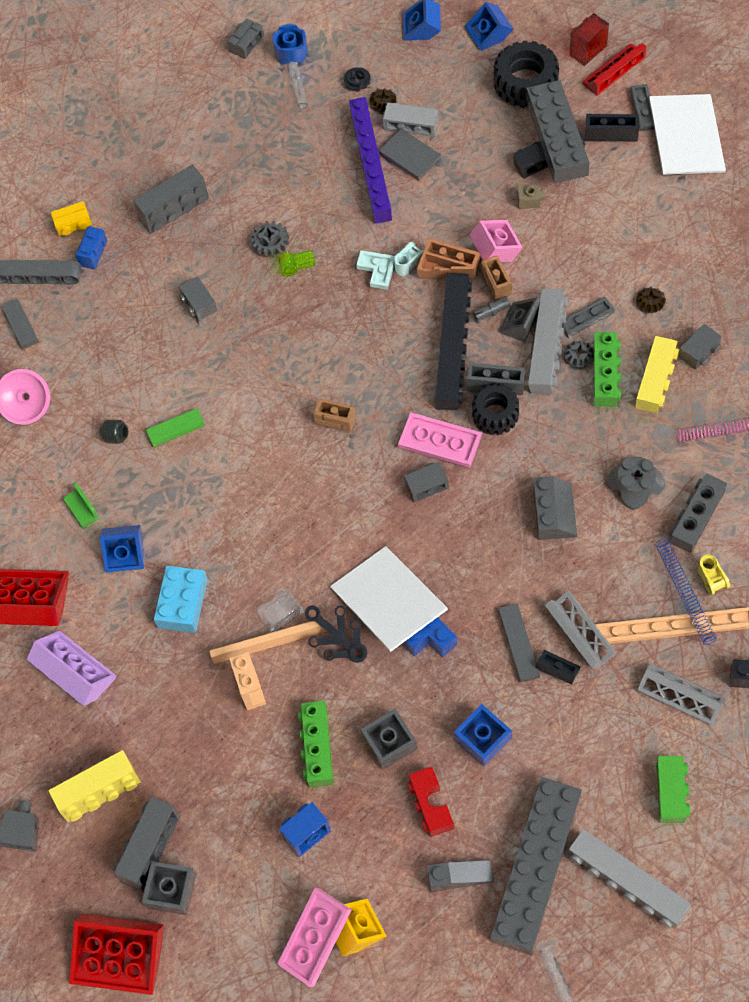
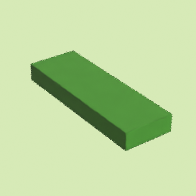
M198 408L146 429L153 447H156L205 426Z

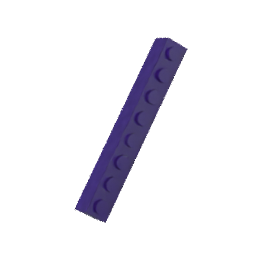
M366 97L349 100L350 113L374 222L377 224L392 221L390 201Z

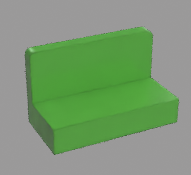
M75 482L73 483L75 491L63 497V499L84 529L97 521L99 517L79 485Z

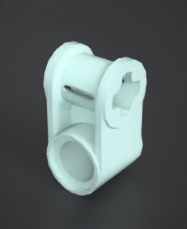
M414 242L408 243L394 258L396 274L400 276L409 274L419 265L424 250L416 247Z

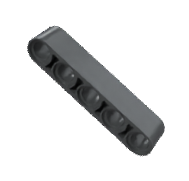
M0 260V283L77 284L80 278L81 264L76 261Z

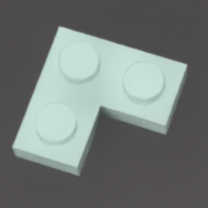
M360 251L357 269L373 272L370 287L388 290L394 269L395 256Z

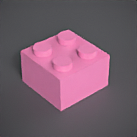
M507 220L479 221L469 235L483 260L498 256L501 262H512L523 248Z

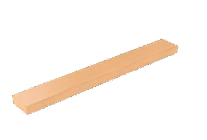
M749 607L701 613L695 616L693 621L703 620L697 624H703L699 627L703 628L702 630L695 628L689 614L595 625L610 644L698 634L696 630L705 631L702 634L711 631L749 629Z

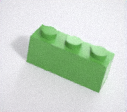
M658 756L656 766L659 823H685L687 816H690V804H686V796H689V784L685 783L684 777L688 775V765L684 763L683 756Z

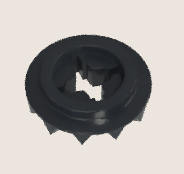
M352 68L344 75L346 88H351L352 91L354 89L360 91L361 88L366 89V86L370 85V73L364 68ZM356 76H358L359 82H356Z

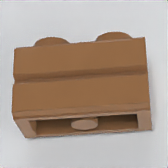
M494 256L481 262V273L495 301L504 296L509 297L512 295V283L499 257Z
M319 398L314 410L315 424L351 432L356 420L355 407Z

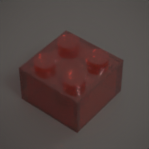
M595 13L586 17L570 33L569 56L582 65H587L607 47L609 23Z

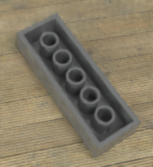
M561 80L527 87L526 102L554 184L589 176L590 162Z

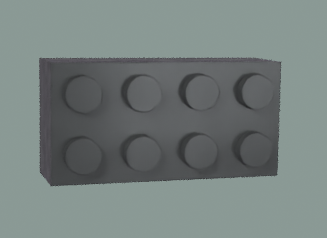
M192 164L133 199L140 221L151 234L160 230L166 224L175 221L181 215L190 212L196 206L203 204L209 199L204 177Z
M152 796L149 802L147 801L142 809L143 815L140 821L137 820L134 824V833L131 839L126 841L123 848L124 854L121 859L117 860L114 866V874L121 883L141 892L145 891L151 862L160 861L180 819V815L173 805Z

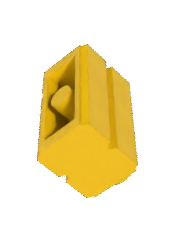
M84 201L50 212L59 236H67L73 231L85 230L88 226L92 225Z

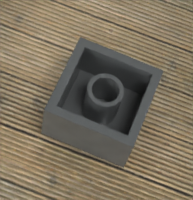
M396 709L391 710L360 729L362 738L383 770L418 749L417 741Z
M152 861L142 904L147 909L187 915L196 878L195 871L189 867Z

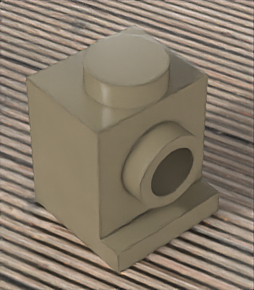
M518 184L519 209L539 208L540 201L544 200L543 189L539 190V185L521 186V184Z

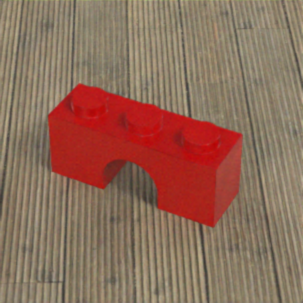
M431 766L409 774L410 781L407 782L410 793H415L417 800L414 801L417 812H422L424 817L421 820L424 831H429L430 836L433 837L453 830L454 822L447 804L434 807L428 802L431 794L440 791L433 767Z

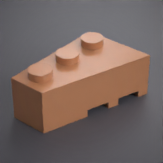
M429 238L417 267L418 278H447V273L469 274V278H475L481 264V256L479 252Z

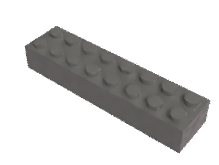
M541 777L491 935L492 943L532 956L582 789Z

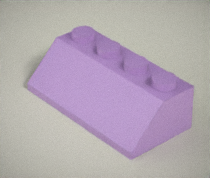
M61 631L34 641L27 658L34 667L43 672L50 680H53L83 706L97 700L116 678L114 673Z

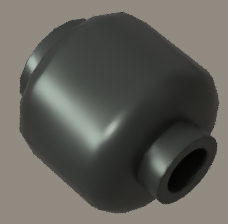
M109 419L103 422L99 433L104 442L120 444L128 437L129 429L124 421Z

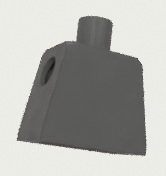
M20 801L18 811L7 810L0 824V847L37 852L39 818L35 814L30 813L31 802Z

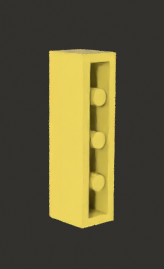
M655 336L635 408L657 413L659 406L663 407L666 397L663 396V392L668 391L670 380H667L668 375L673 374L675 364H672L673 359L677 360L679 349L676 348L677 341Z

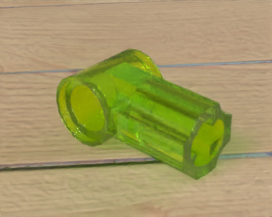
M312 250L297 254L286 252L278 257L284 276H292L300 269L316 265Z

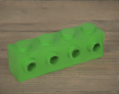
M594 332V406L616 407L617 400H621V388H617V383H621V372H617V367L621 365V356H617V351H620V340H617V332Z
M326 701L301 703L302 710L298 711L299 723L303 722V730H300V740L305 745V749H301L302 761H306V769H303L304 781L308 782L309 788L334 785Z

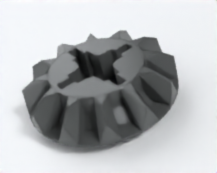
M582 340L573 341L571 344H567L564 350V357L571 366L584 367L592 362L594 352L589 342L585 343ZM579 349H581V352H582V353H581V355L579 356V358H577V353H576V352H577Z

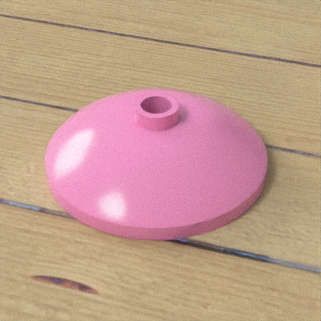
M17 369L2 377L0 380V413L7 420L16 424H31L41 419L47 412L51 396L49 387L42 376L28 369ZM25 393L29 395L27 400L24 399Z

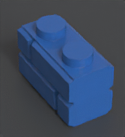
M91 226L87 227L75 254L77 262L81 264V267L96 269L108 241L104 230Z

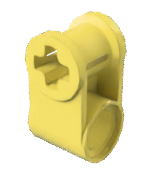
M704 555L700 559L697 571L708 593L713 595L717 590L724 587L726 589L729 588L730 582L728 577L723 572L717 559L713 555ZM703 564H709L712 568L706 569Z

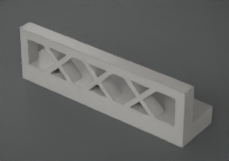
M570 591L564 593L557 601L550 600L545 605L591 668H600L616 654V651ZM567 598L572 602L571 611H565L561 605ZM575 614H581L584 618L583 627L575 624ZM587 629L594 631L595 642L587 640ZM598 645H604L609 651L603 658L598 654Z
M651 663L646 669L638 691L711 725L714 724L726 699ZM647 678L655 681L658 688L650 690L644 687ZM670 688L674 690L677 697L670 699L665 696L663 690ZM689 697L693 699L696 706L689 708L684 705L682 699ZM708 706L715 709L712 718L704 715L701 708Z

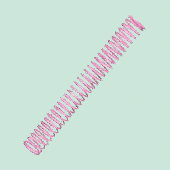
M733 420V433L735 434L734 421L736 422V429L738 428V424L736 420ZM739 420V422H740V431H741V430H742V425H741V420ZM722 422V423H721V425H722V434H723V436H724V428H723V422ZM715 423V425H714V427H715V435H716V437H717V430H716V423ZM704 425V426H703V428H704V436H705V438H706V431H705V425ZM710 425L712 437H714L712 425ZM697 426V428H696V430H697V438H698V440H699V433H698V426ZM699 426L701 439H703L702 430ZM707 426L708 437L710 438V432ZM690 427V429H691V428L693 429V437H694V440H695L696 438H695L694 427ZM686 428V429H685V431H686V439H687V441H688V434H687V428ZM677 429L679 442H681L680 429ZM681 429L683 441H685L684 433H683V430ZM689 429L690 440L692 441V436Z

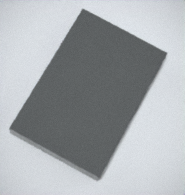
M402 128L379 150L381 156L417 180H420L441 159L440 153Z

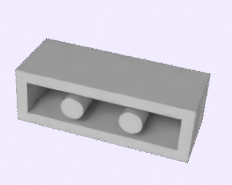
M387 103L383 118L384 130L398 132L402 128L408 133L435 137L439 121L438 109L398 103Z

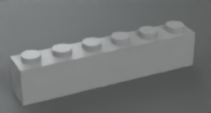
M542 289L528 381L531 394H553L554 387H557L558 378L556 371H559L560 368L558 355L562 353L560 340L564 338L562 323H566V312L564 311L565 307H568V296H565L564 289Z
M584 829L569 848L568 855L571 861L577 865L582 864L587 867V871L592 876L604 879L608 887L613 890L618 889L624 893L623 896L628 901L640 904L642 906L641 909L651 916L654 914L660 918V923L667 928L672 927L676 929L691 906L690 902Z

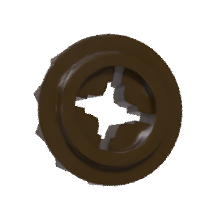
M385 87L382 90L377 88L376 92H372L371 97H369L371 107L381 112L386 110L387 103L397 102L396 93H393L391 89L386 90Z
M652 286L649 288L644 287L641 291H638L636 297L637 306L647 313L660 311L666 302L664 292ZM650 295L653 296L652 304H650L648 299Z

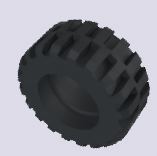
M535 41L515 42L512 46L508 45L505 47L504 51H500L494 61V88L498 96L502 97V100L506 103L510 102L512 106L519 105L520 108L528 106L526 102L527 87L559 80L558 59L553 54V51L550 48L546 49V46L542 43L539 45ZM528 69L536 71L540 75L532 79H520L515 77L513 73Z

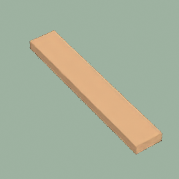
M310 621L210 650V655L213 663L217 664L247 652L249 654L327 631L317 622Z

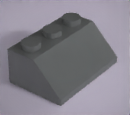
M554 476L534 478L533 489L538 540L577 537L572 483Z

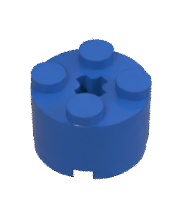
M286 24L279 27V30L276 33L274 32L272 37L276 58L281 64L303 62L308 53L305 31L298 28L295 24Z

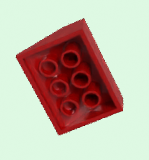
M0 569V624L59 626L64 610L69 571Z
M81 914L74 921L69 984L153 995L162 949L164 924Z

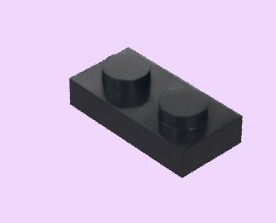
M544 650L535 668L572 685L580 672L581 666Z

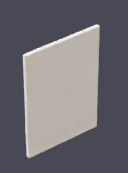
M711 94L649 96L663 175L723 173L726 171Z
M386 546L330 586L390 652L448 610Z

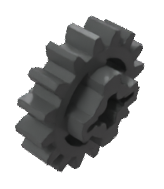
M266 221V225L259 223L260 228L254 227L255 233H251L252 239L250 240L253 250L258 251V255L264 253L265 257L268 254L274 257V253L280 255V250L285 251V245H289V234L286 227L282 228V223L276 225L275 221L272 224Z

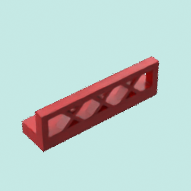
M630 43L583 80L582 84L598 96L646 57L647 46L641 43L636 47Z

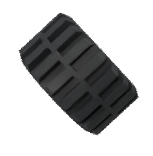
M493 383V386L487 384L485 389L481 387L478 393H475L474 399H472L474 424H477L479 430L483 428L484 433L490 432V435H494V433L502 435L503 431L507 433L510 431V428L513 429L515 422L517 423L519 418V398H517L515 391L512 392L510 387L505 388L504 384L497 386V383ZM491 405H500L505 410L501 413L493 414L488 412L486 408Z

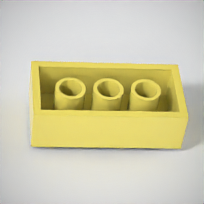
M122 750L49 790V793L67 822H74L79 820L82 814L97 810L104 802L113 801L119 797V794L135 789L141 781L130 760Z

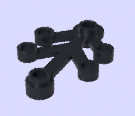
M309 606L305 609V618L308 621L317 622L331 635V637L311 636L308 640V644L311 647L342 644L347 649L339 651L326 649L323 657L327 661H331L334 658L349 657L351 661L360 663L366 659L367 649L361 644V621L359 619H352L349 623L353 633V643L346 638V608L344 606H337L334 610L337 616L338 630L320 615L318 607ZM338 608L344 609L343 615L337 614ZM310 610L316 611L315 617L309 616ZM353 621L359 622L358 628L352 627ZM312 638L318 639L317 645L313 646L310 643ZM355 649H360V656L356 657L354 655ZM327 651L333 653L332 658H326L325 654Z

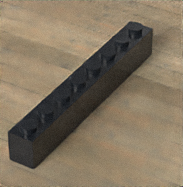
M447 273L435 395L436 409L458 410V404H462L463 392H460V387L464 386V376H461V371H465V360L462 359L463 355H466L467 344H464V339H468V328H465V325L469 323L470 312H467V308L471 306V297H468V292H472V281H469V274Z

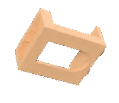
M249 652L229 658L247 711L265 705L266 701Z

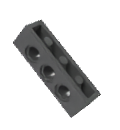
M707 473L703 479L699 478L695 486L697 491L695 494H690L686 503L688 507L686 510H681L678 516V520H680L678 525H673L670 530L671 544L692 553L725 493L726 482ZM702 495H707L710 498L705 499L702 497ZM698 510L701 514H695L693 511ZM684 526H690L693 529L687 530L684 528Z

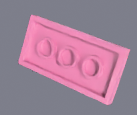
M410 412L398 447L470 468L482 438V432Z
M314 888L277 964L307 986L314 987L351 909L322 889Z

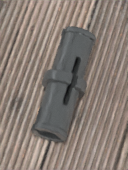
M504 296L495 302L490 301L486 306L474 310L473 314L477 317V322L490 315L495 316L497 312L511 307L510 301H507L508 297Z

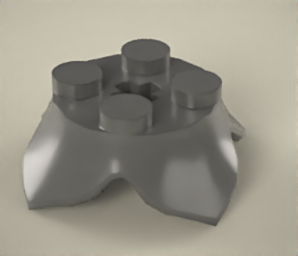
M637 456L624 459L620 465L611 470L606 479L611 489L621 492L622 500L632 510L643 506L648 501L650 494H658L665 488L664 478L654 467L653 462ZM634 476L639 477V480H635Z

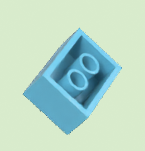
M166 566L154 617L158 628L196 633L208 580L204 570Z

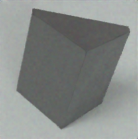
M536 297L513 302L499 332L526 342L538 317L540 299Z

